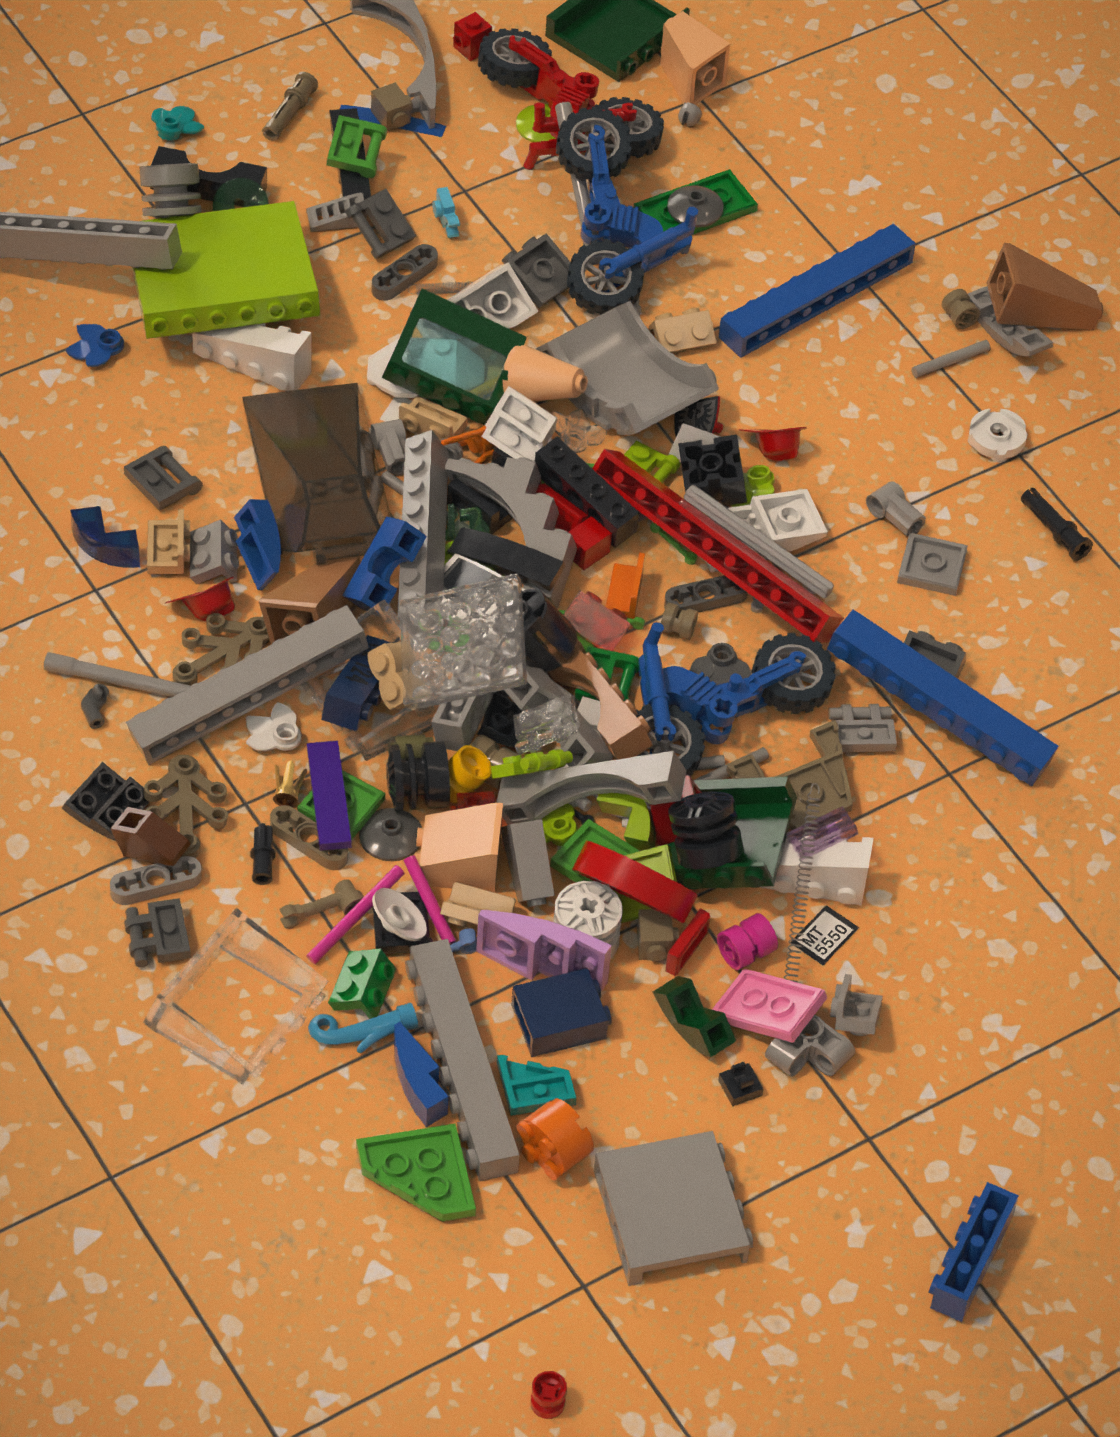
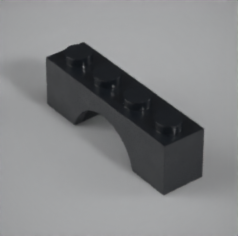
M158 146L151 165L184 164L190 162L187 159L186 151ZM239 162L233 168L223 172H206L199 169L200 182L188 185L187 191L200 193L201 198L199 199L240 207L259 206L267 189V167Z

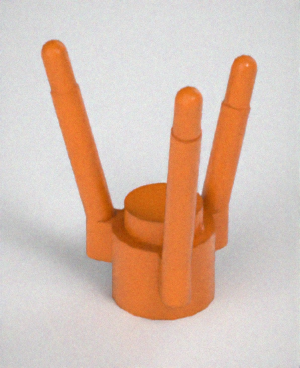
M485 425L479 429L441 441L443 446L456 442L461 447L468 445L473 453L482 454L474 462L482 464L493 455V447H495V445L481 437L487 428Z

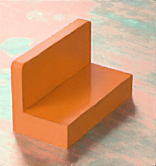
M639 552L637 566L614 563L605 612L631 619L635 618L643 578L645 553Z

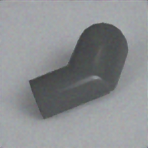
M96 684L88 691L81 702V709L92 729H97L104 724L100 710L109 696V689L104 684Z

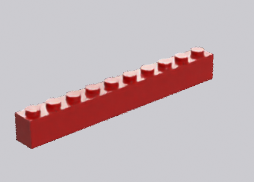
M609 449L602 451L592 469L636 510L802 634L809 636L810 640L813 642L829 643L834 631L839 627L844 617L623 453Z

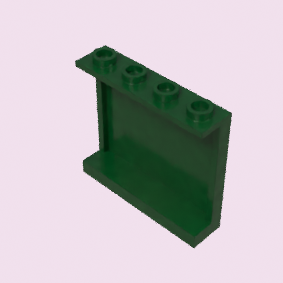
M567 0L546 16L545 36L620 82L628 75H632L643 63L649 62L661 50L664 23L677 14L654 0ZM686 7L684 10H682L689 15V8Z

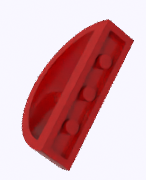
M587 840L572 868V871L609 886L613 891L683 924L698 896L695 892L653 869Z

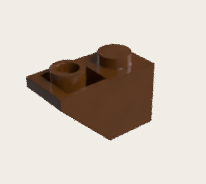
M127 807L110 828L123 856L174 866L191 845L186 837L152 811Z

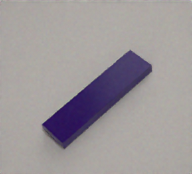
M338 740L307 743L319 850L352 848Z

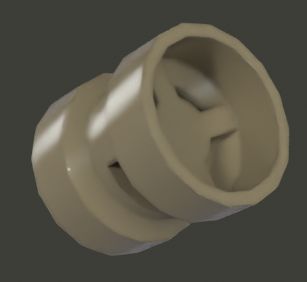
M963 289L951 291L942 301V308L948 315H951L952 322L959 329L970 327L980 316L979 309L974 303L970 302L969 295Z
M668 602L661 620V624L664 626L663 632L668 634L675 632L681 638L690 640L696 627L698 611L690 608L683 610L677 604Z

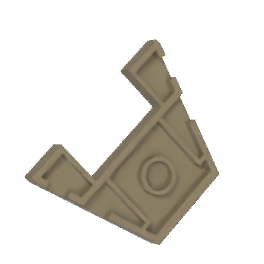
M836 720L810 730L809 737L820 753L821 758L775 776L788 777L797 795L789 827L795 834L802 832L806 828L803 825L806 822L804 818L807 816L805 814L807 811L806 806L808 805L806 801L810 799L807 794L810 793L813 783L818 784L820 792L818 795V787L813 785L809 797L821 800H808V802L819 804L820 806L815 807L811 805L807 806V808L819 810L820 812H807L808 815L819 817H807L806 820L818 822V824L806 823L807 827H814L852 811L853 803L847 772L844 767L843 750L839 741V729ZM752 754L727 764L726 771L733 779L765 777Z

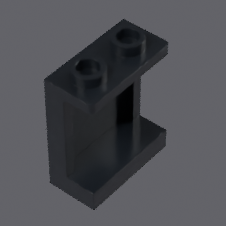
M496 448L493 451L491 463L498 464L504 468L507 457H513ZM457 478L448 484L447 504L486 533L494 534L513 519L493 499L469 488Z

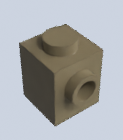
M396 82L371 91V112L380 124L387 128V131L411 123L412 100L403 93Z
M640 909L637 921L639 960H667L668 951L679 938L678 927H673L672 918L653 909Z

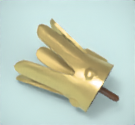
M293 761L287 762L284 777L279 775V767L275 765L276 791L273 801L279 806L287 805L294 807L298 803V792L307 774V769L302 770L293 786Z

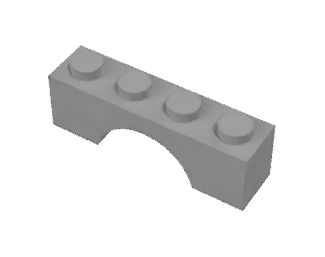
M521 666L503 687V690L520 710L537 718L555 735L560 743L561 750L572 753L573 761L567 764L569 767L610 761L614 757L606 747L603 739L543 669Z

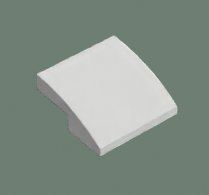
M508 386L493 411L495 413L494 417L481 437L515 459L525 457L535 462V452L547 444L558 418Z

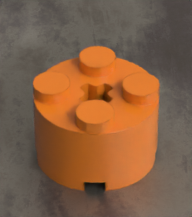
M558 1098L545 1103L516 1125V1129L524 1143V1146L521 1147V1152L525 1159L531 1164L537 1162L543 1168L546 1175L554 1181L594 1151L593 1139L588 1128L585 1127L581 1130L576 1122L580 1116L569 1104Z

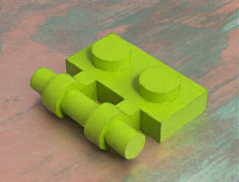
M555 749L549 751L548 754H543V752L525 754L524 758L521 755L502 758L503 764L491 766L492 779L562 768L573 761V755L570 751Z

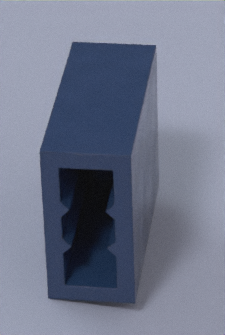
M588 968L513 986L511 1005L531 1057L607 1039L608 1025L612 1024L611 1014L608 1006L602 1005L599 983L596 979L592 980Z

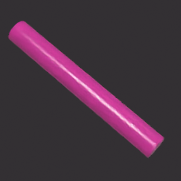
M415 855L407 857L403 860L441 940L448 939L450 945L456 942V939L445 916L440 914L441 908Z

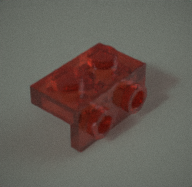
M579 590L563 615L575 627L577 635L597 648L614 651L631 623L626 621L628 617L616 608L609 610L601 604L602 600L594 593L587 591L585 594Z

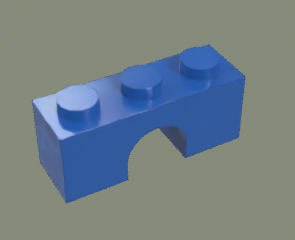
M386 516L342 596L364 611L383 616L397 591V588L389 583L392 572L400 563L414 561L427 536L406 521Z

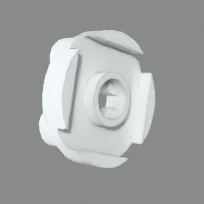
M991 409L982 410L971 420L968 436L969 445L997 463L1005 462L1007 458L1019 454L1024 449L1027 440L1024 420L1016 413L1007 409H1000V412H990ZM992 432H1002L1003 436L994 435Z

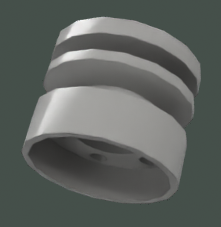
M198 163L139 167L141 186L154 188L153 194L142 196V201L155 202V207L142 208L143 216L166 218L202 212L201 205H188L189 199L201 198L200 193L187 191L188 185L200 182Z

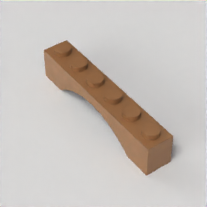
M548 640L544 642L549 648L548 650L562 665L556 670L548 672L547 675L550 679L560 686L584 690L594 695L600 701V718L597 730L616 760L637 756L653 746L648 736L651 728L642 715L636 717L638 713L628 699L623 702L625 698L615 683L611 686L609 685L611 680L602 667L597 670L598 665L589 652L583 654L586 651L579 640L574 654L568 661Z

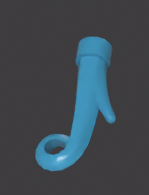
M407 1003L397 1006L394 1011L338 1029V1023L334 1017L327 1014H319L310 1021L308 1029L311 1037L324 1044H343L363 1040L357 1047V1052L362 1053L375 1042L394 1033V1024L399 1021L408 1031L418 1028L419 1025L413 1004ZM328 1025L329 1029L325 1031L320 1029V1026Z

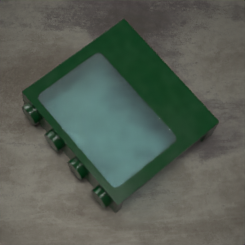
M422 288L381 378L485 425L504 394L503 380H508V371L504 370V365L508 354L513 347L524 345L527 337Z

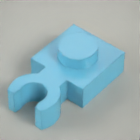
M448 187L438 188L436 191V201L432 202L435 218L439 217L448 238L459 237L457 226H460L458 216L455 215V205Z

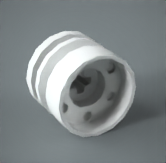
M580 881L570 884L559 893L555 900L553 922L581 931L612 945L610 959L614 957L619 947L622 920V903L618 895L609 886L596 881Z

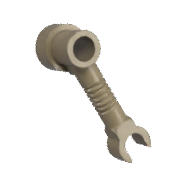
M342 880L336 884L334 894L303 905L289 904L279 909L283 915L280 921L286 929L293 928L299 922L304 921L306 917L336 906L341 908L346 915L364 896L362 892L355 889L350 880Z

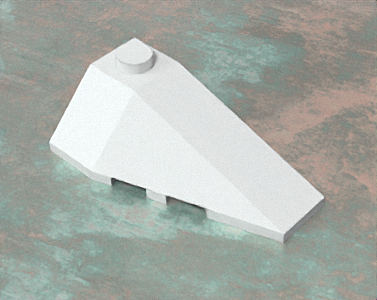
M509 262L496 267L448 299V301L507 328L515 327L539 312ZM422 319L418 321L415 327L422 340L458 341L464 339Z

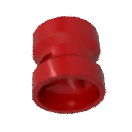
M544 1371L534 1378L530 1401L531 1408L538 1417L553 1419L563 1412L567 1393V1383L564 1377L554 1371Z

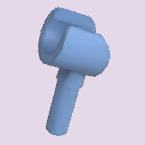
M472 928L461 930L459 932V941L450 945L452 952L461 950L465 954L474 953L477 946L475 930Z

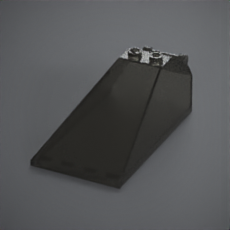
M358 383L242 397L264 499L270 503L279 531L281 555H283V551L295 553L313 551L316 565L325 564L327 560L365 556L386 516L391 517Z

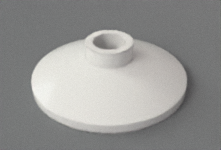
M381 888L375 892L372 898L373 907L387 931L409 941H418L425 936L427 931L426 922L413 902L393 889Z

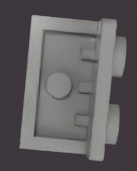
M221 519L190 532V578L196 584L222 574L226 579L234 577L229 581L230 583L237 581L239 561L237 558L236 540L238 536Z
M845 974L843 983L836 985L835 997L832 998L830 1017L836 1018L835 1030L850 1031L851 1034L857 1036L875 1034L882 1009L883 996L851 992L852 975Z

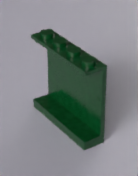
M763 777L693 780L701 792H725L733 796L736 805L735 811L738 815V821L735 825L741 831L744 851L739 858L725 865L709 869H690L679 864L674 842L668 843L671 848L677 883L694 890L701 888L727 889L774 886L797 800V795L789 778Z

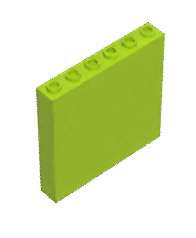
M294 201L143 220L145 222L177 224L182 254L173 269L161 270L151 267H132L146 339L320 316L318 288Z

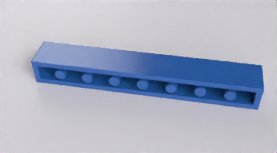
M894 223L884 229H880L870 237L856 242L850 248L834 254L828 260L812 266L806 272L793 276L784 284L771 288L764 295L748 301L745 305L734 311L726 313L721 317L719 338L742 358L913 263L916 243Z
M854 609L834 631L827 650L832 652L835 657L845 661L862 675L869 677L884 687L886 691L908 703L914 710L923 713L935 721L941 728L947 729L962 739L965 744L974 747L986 755L992 762L999 764L1014 774L1017 779L1033 786L1050 764L1059 747L1057 744Z

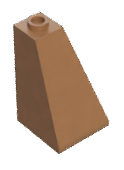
M1011 243L1003 244L986 282L998 324L1094 330L1098 319H1101L1103 315V304L1099 300L1097 290Z
M330 554L263 596L259 601L271 645L276 640L283 639L298 631L304 625L311 624L325 617L333 610H338L345 605L351 609L353 603L342 595L361 563L360 556Z

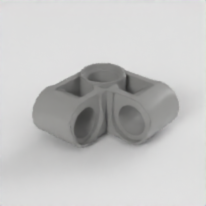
M814 1015L793 1043L775 1038L768 1046L765 1057L790 1077L795 1076L808 1061L814 1064L823 1074L833 1076L854 1056L855 1048L847 1037L838 1033L822 1021L820 1017Z

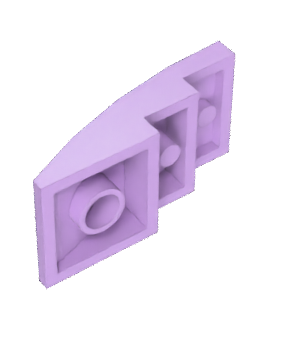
M481 910L478 914L476 952L530 980H533L538 972L552 977L588 968L592 980L596 979L598 981L601 991L608 983L612 945L581 931L548 920L491 910Z

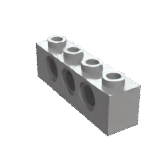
M474 633L432 720L435 742L444 741L448 750L458 751L461 747L470 745L508 665L505 642L500 637Z

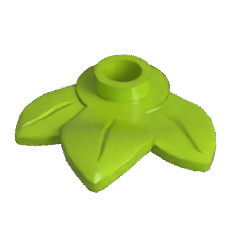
M756 465L751 467L747 473H743L747 503L730 506L750 505L753 496L774 494L773 484L775 478L769 467Z
M569 803L542 818L546 843L552 841L557 846H563L577 831L576 822L573 820L575 811Z

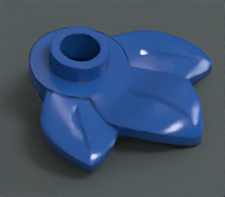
M80 324L76 327L81 340L67 347L66 353L77 360L86 359L87 367H97L108 362L111 356L120 353L124 348V340L120 333L114 329H105L97 324Z

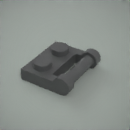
M386 188L359 203L353 204L345 210L348 218L354 220L372 248L371 254L375 259L384 256L416 237L413 229ZM363 212H366L367 216L369 217V219L371 220V222L373 223V225L375 226L376 230L378 231V233L380 234L385 243L380 242L379 238L377 237V235L371 228L370 224L362 214Z
M160 446L124 466V475L158 510L165 508L188 494H197L203 486L202 481L198 477L191 476L175 460L172 451L167 446ZM160 465H165L181 482L177 483Z

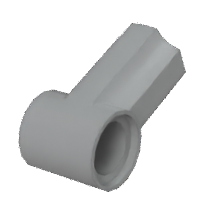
M397 419L371 424V437L374 448L380 450L387 471L394 474V476L404 475L406 434L402 420Z
M893 481L888 482L866 498L867 507L875 517L883 518L885 516L906 536L909 533L917 534L925 524L926 517L906 500L902 488Z

